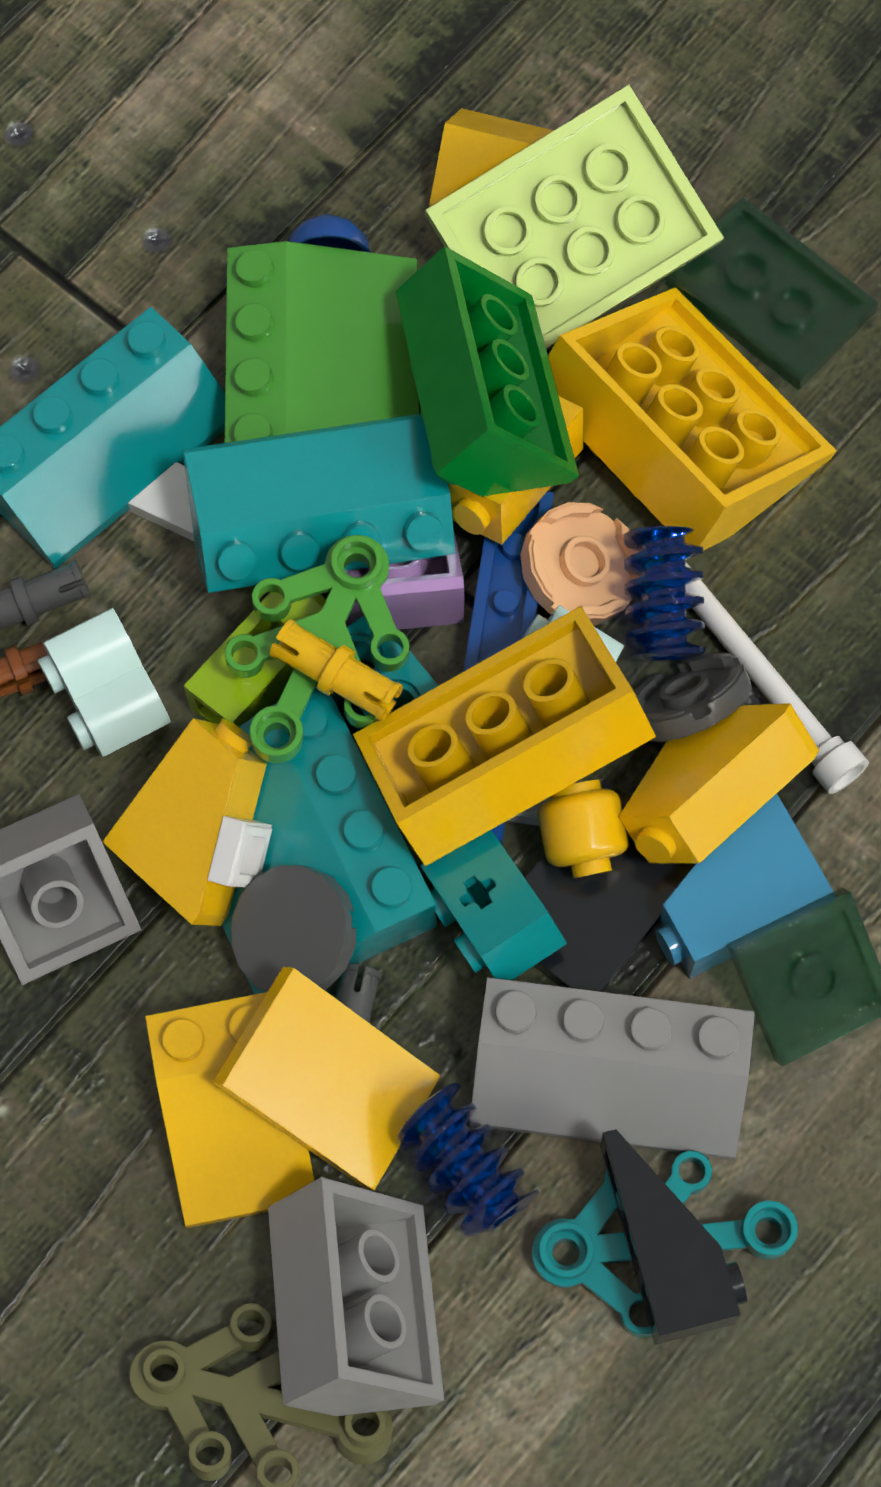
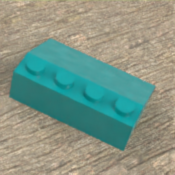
M316 686L300 719L303 727V744L298 754L291 760L283 763H270L263 760L267 766L253 820L272 825V833L262 873L278 865L314 867L334 877L349 895L354 910L350 911L352 928H356V946L349 963L358 964L436 928V903L332 695L327 696L317 690ZM253 718L239 726L249 736ZM275 729L266 735L265 742L273 748H280L288 743L290 737L285 731ZM246 887L235 888L229 916L222 924L230 945L232 915L239 897ZM246 977L253 994L266 992L254 986Z

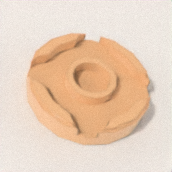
M567 502L548 510L525 536L520 554L523 579L534 600L551 615L559 605L568 611L582 606L592 624L598 625L621 613L632 601L635 590L640 586L643 575L640 549L629 528L618 518L613 521L610 517L601 513L603 508L591 503Z

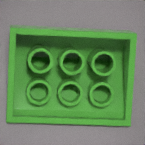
M288 241L227 248L225 443L421 414V406L415 379L411 372V360L405 333L401 327L402 319L395 292L419 270L417 259Z

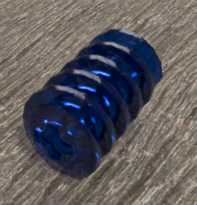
M655 526L629 530L624 534V545L629 549L638 551V553L624 559V570L630 574L640 576L627 582L624 587V594L626 596L641 601L625 609V620L642 626L625 635L626 645L643 651L633 655L632 659L674 661L690 659L705 654V647L687 641V635L705 628L703 621L686 616V610L704 604L703 596L686 592V585L704 578L702 571L685 566V560L703 554L702 546L685 542V535L694 532V529L679 526Z
M456 1082L439 1090L415 1109L398 1133L396 1143L403 1150L419 1147L412 1160V1165L418 1171L436 1168L428 1182L431 1191L440 1193L453 1189L445 1201L444 1208L450 1215L469 1211L461 1223L460 1230L465 1236L471 1237L494 1230L509 1221L538 1196L539 1190L536 1189L520 1195L515 1192L514 1189L525 1174L524 1170L520 1167L508 1172H500L498 1167L509 1150L506 1146L489 1151L483 1149L482 1145L493 1129L489 1124L469 1130L466 1123L477 1107L472 1102L456 1108L452 1107L450 1102L461 1088L460 1084Z

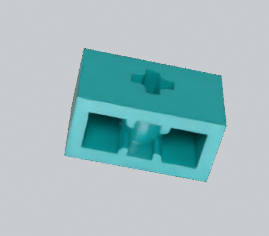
M492 830L427 866L424 864L420 865L435 887L430 890L436 903L435 913L445 927L457 921L464 931L462 935L454 939V942L475 973L487 966L494 978L513 980L567 944L549 912Z

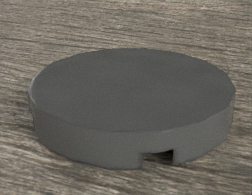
M709 653L683 660L682 663L677 664L680 673L666 680L662 672L656 673L645 680L634 690V693L656 735L650 741L664 742L684 738L705 730L730 716L746 701L752 690L750 678L743 663L741 665L737 657L728 653Z
M278 865L257 875L241 893L232 915L231 945L238 967L254 986L266 992L269 991L283 966L295 968L323 990L329 988L347 969L356 946V928H352V917L350 911L354 910L349 895L334 877L314 867Z

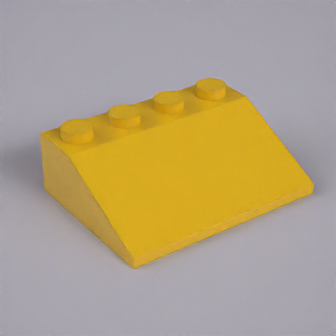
M676 287L559 335L548 355L558 396L583 407V441L692 556L734 535L831 460L837 451Z

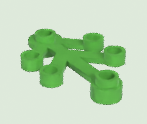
M362 535L344 537L329 549L325 564L282 580L276 578L264 579L257 583L253 589V609L259 618L268 622H276L285 618L291 609V603L330 591L321 612L299 619L296 622L299 626L336 648L346 645L355 651L354 658L360 661L345 624L357 601L373 635L370 654L374 665L380 670L393 672L401 669L409 658V640L402 631L396 628L381 592V588L387 581L389 574V559L384 548L370 537ZM353 561H361L368 566L369 571L362 577H352L347 574L345 568ZM267 592H277L283 596L284 600L276 608H266L260 603V598ZM283 626L255 636L240 634L233 637L225 648L226 665L229 671L240 678H250L257 675L262 670L264 662L273 659V657L269 656L270 648L273 643L279 644L281 642L276 639V636ZM393 641L400 645L402 652L399 656L389 659L380 655L378 647L384 642ZM243 647L251 648L257 653L256 659L247 665L238 664L233 659L234 653ZM295 668L277 705L260 710L254 716L250 725L251 744L255 753L270 763H283L291 760L298 754L303 744V727L300 719L318 682ZM344 699L345 717L351 725L363 729L377 721L376 716L372 714L358 715L351 708L353 703ZM281 729L290 738L283 747L273 748L265 742L266 735L272 730Z

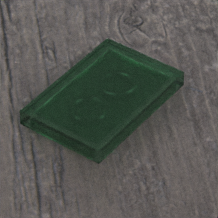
M743 197L716 223L724 237L721 243L664 277V284L670 289L676 287L704 316L793 387L800 390L876 313L879 302Z

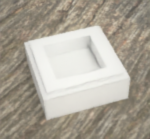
M223 816L208 881L225 886L247 887L257 875L262 873L272 833V825L252 819Z

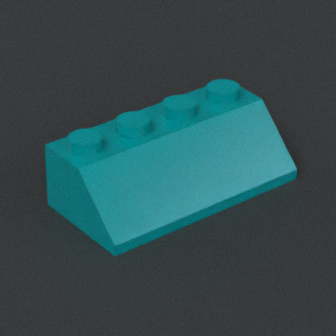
M149 307L0 426V514L54 569L60 567L130 509L128 502L174 463L177 462L184 465L182 449L207 446L225 431V392L191 343L154 308Z
M421 414L182 449L197 564L208 593L255 586L267 578L282 580L325 564L329 549L338 540L351 535L367 536L377 541L386 551L389 564L456 554L450 491L448 483L435 475V470L431 464V452L425 424ZM353 561L346 566L345 571L368 568V566L361 561Z

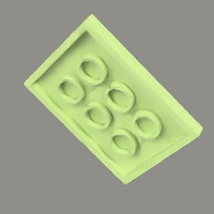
M630 85L622 88L425 210L427 220L444 246L532 295L546 350L554 346L559 335L597 320L718 245L724 239Z

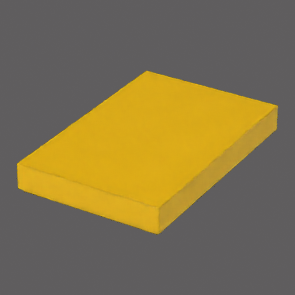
M283 966L213 1083L362 1188L375 1191L438 1082L440 1075L295 968Z

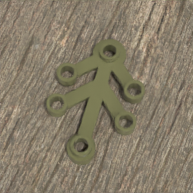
M248 1303L238 1307L232 1314L230 1325L188 1347L174 1341H157L141 1349L132 1361L130 1385L135 1397L151 1409L168 1411L189 1450L191 1471L195 1476L205 1481L218 1480L228 1472L231 1466V1446L224 1435L209 1430L195 1400L223 1408L257 1469L258 1487H297L299 1483V1464L296 1458L291 1453L278 1448L262 1418L335 1437L342 1455L356 1464L367 1465L379 1461L387 1454L391 1446L393 1424L387 1411L332 1416L284 1406L282 1391L272 1389L281 1384L279 1351L231 1377L205 1371L241 1349L251 1352L260 1350L267 1345L271 1338L272 1320L269 1312L259 1304ZM253 1319L259 1321L264 1328L260 1333L248 1336L243 1334L238 1327L245 1320ZM162 1364L171 1365L177 1370L175 1377L169 1381H158L151 1374L157 1366ZM368 1418L376 1423L378 1430L370 1436H361L353 1430L352 1425L358 1419ZM206 1447H215L223 1453V1458L215 1465H204L197 1459V1455ZM282 1465L290 1471L291 1477L285 1483L273 1484L266 1479L265 1473L272 1466Z

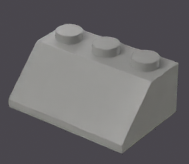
M320 1177L269 1206L268 1214L283 1405L332 1416H344L431 1406L444 1401L423 1205Z

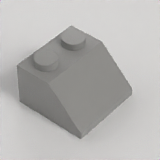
M80 794L0 829V940L22 985L141 931L137 918Z

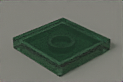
M844 888L821 897L726 944L753 1011H755V1016L772 1057L781 1066L881 1017V966L850 891Z

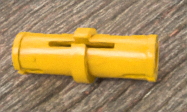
M289 619L283 625L276 636V639L281 642L279 644L273 643L270 648L269 656L275 659L278 658L318 682L317 690L327 696L335 692L376 716V719L381 722L387 718L395 706L396 701L393 698L400 697L403 690L401 683L392 681L355 659V651L346 645L336 648L299 626L292 619Z

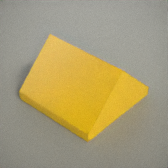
M461 108L444 125L429 207L554 130Z

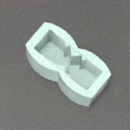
M109 608L42 642L48 655L37 661L54 694L66 689L77 712L67 716V719L84 751L95 745L99 755L104 757L171 723L155 687L113 608Z

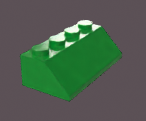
M446 246L442 247L395 291L402 319L401 327L405 333L411 360V372L416 383L421 406V418L425 424L431 452V464L435 470V475L448 484L458 485L481 497L571 483L579 476L532 295Z

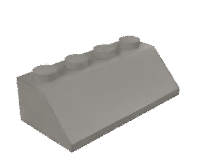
M487 977L478 1042L470 1126L601 1143L603 1132L617 1129L632 1147L675 1153L698 1151L706 1157L735 1160L749 1078L755 1011Z

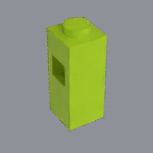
M270 592L261 601V604L266 608H276L281 605L284 598L277 592ZM319 594L291 603L288 615L276 622L262 620L253 610L185 683L184 690L190 709L205 721L219 724L222 719H226L239 727L253 718L260 710L275 705L280 699L294 668L278 658H273L264 662L262 670L257 675L250 678L237 677L229 671L226 665V645L237 635L249 634L255 636L283 626L289 619L297 621L319 613L326 599ZM248 647L238 649L233 655L234 661L241 665L250 664L257 657V653Z

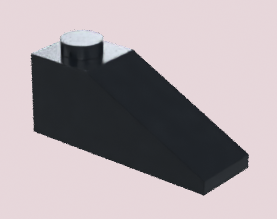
M617 1129L603 1132L600 1149L654 1345L734 1325L741 1315L738 1305L747 1303L746 1289L737 1262L726 1264L720 1244Z

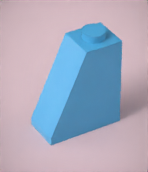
M775 794L701 863H696L663 904L659 920L661 928L655 931L658 943L670 964L674 966L681 963L689 979L826 912L834 891L778 794Z

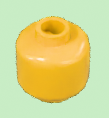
M599 779L574 783L550 796L551 800L545 801L540 805L537 810V817L546 859L551 865L556 867L571 866L573 878L612 871L610 858L621 855L629 846L627 830L618 818L623 811L621 799L615 791L602 789Z

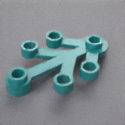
M685 1151L674 1160L670 1177L665 1184L683 1204L690 1195L699 1194L708 1186L712 1177V1166L709 1159L698 1151ZM694 1162L702 1168L704 1177L699 1183H686L679 1175V1167L683 1163ZM606 1171L604 1183L575 1219H556L547 1223L539 1230L532 1246V1260L536 1271L546 1282L560 1288L584 1285L621 1315V1323L630 1335L644 1338L652 1335L650 1327H638L632 1323L629 1317V1309L635 1304L643 1303L641 1294L634 1293L603 1265L604 1263L631 1262L624 1232L598 1235L617 1209ZM762 1201L750 1208L744 1220L702 1224L720 1244L722 1251L747 1248L751 1254L765 1260L777 1259L785 1255L794 1244L798 1234V1224L794 1214L787 1206L776 1201ZM764 1221L776 1225L780 1233L779 1241L774 1244L762 1243L755 1234L756 1225ZM566 1242L576 1247L579 1258L574 1264L563 1266L555 1261L552 1251L560 1243Z

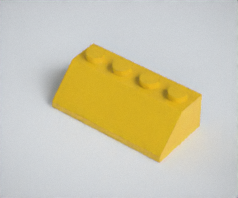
M582 606L577 607L391 712L383 722L377 720L353 734L396 823L425 866L656 737L633 689Z

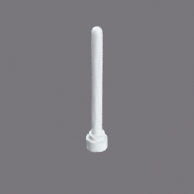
M667 551L662 554L659 559V568L729 654L737 657L741 665L743 663L749 678L771 704L791 703L819 749L815 759L811 762L815 766L812 774L829 794H834L858 778L867 768L869 761L852 741L845 743L840 736L833 738L680 554L674 551Z

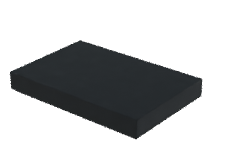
M604 779L602 781L601 788L615 791L619 795L622 809H624L630 797ZM629 833V846L627 850L621 855L610 858L612 871L573 878L571 866H553L547 861L544 854L525 879L549 912L567 944L534 965V967L561 987L604 992L659 922L663 904L696 863H648L646 858L637 850L635 842Z

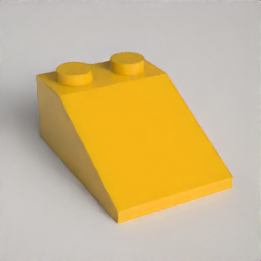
M267 992L145 1016L155 1078L186 1228L266 1213L269 1206L315 1181L310 1152L307 1148L213 1083Z

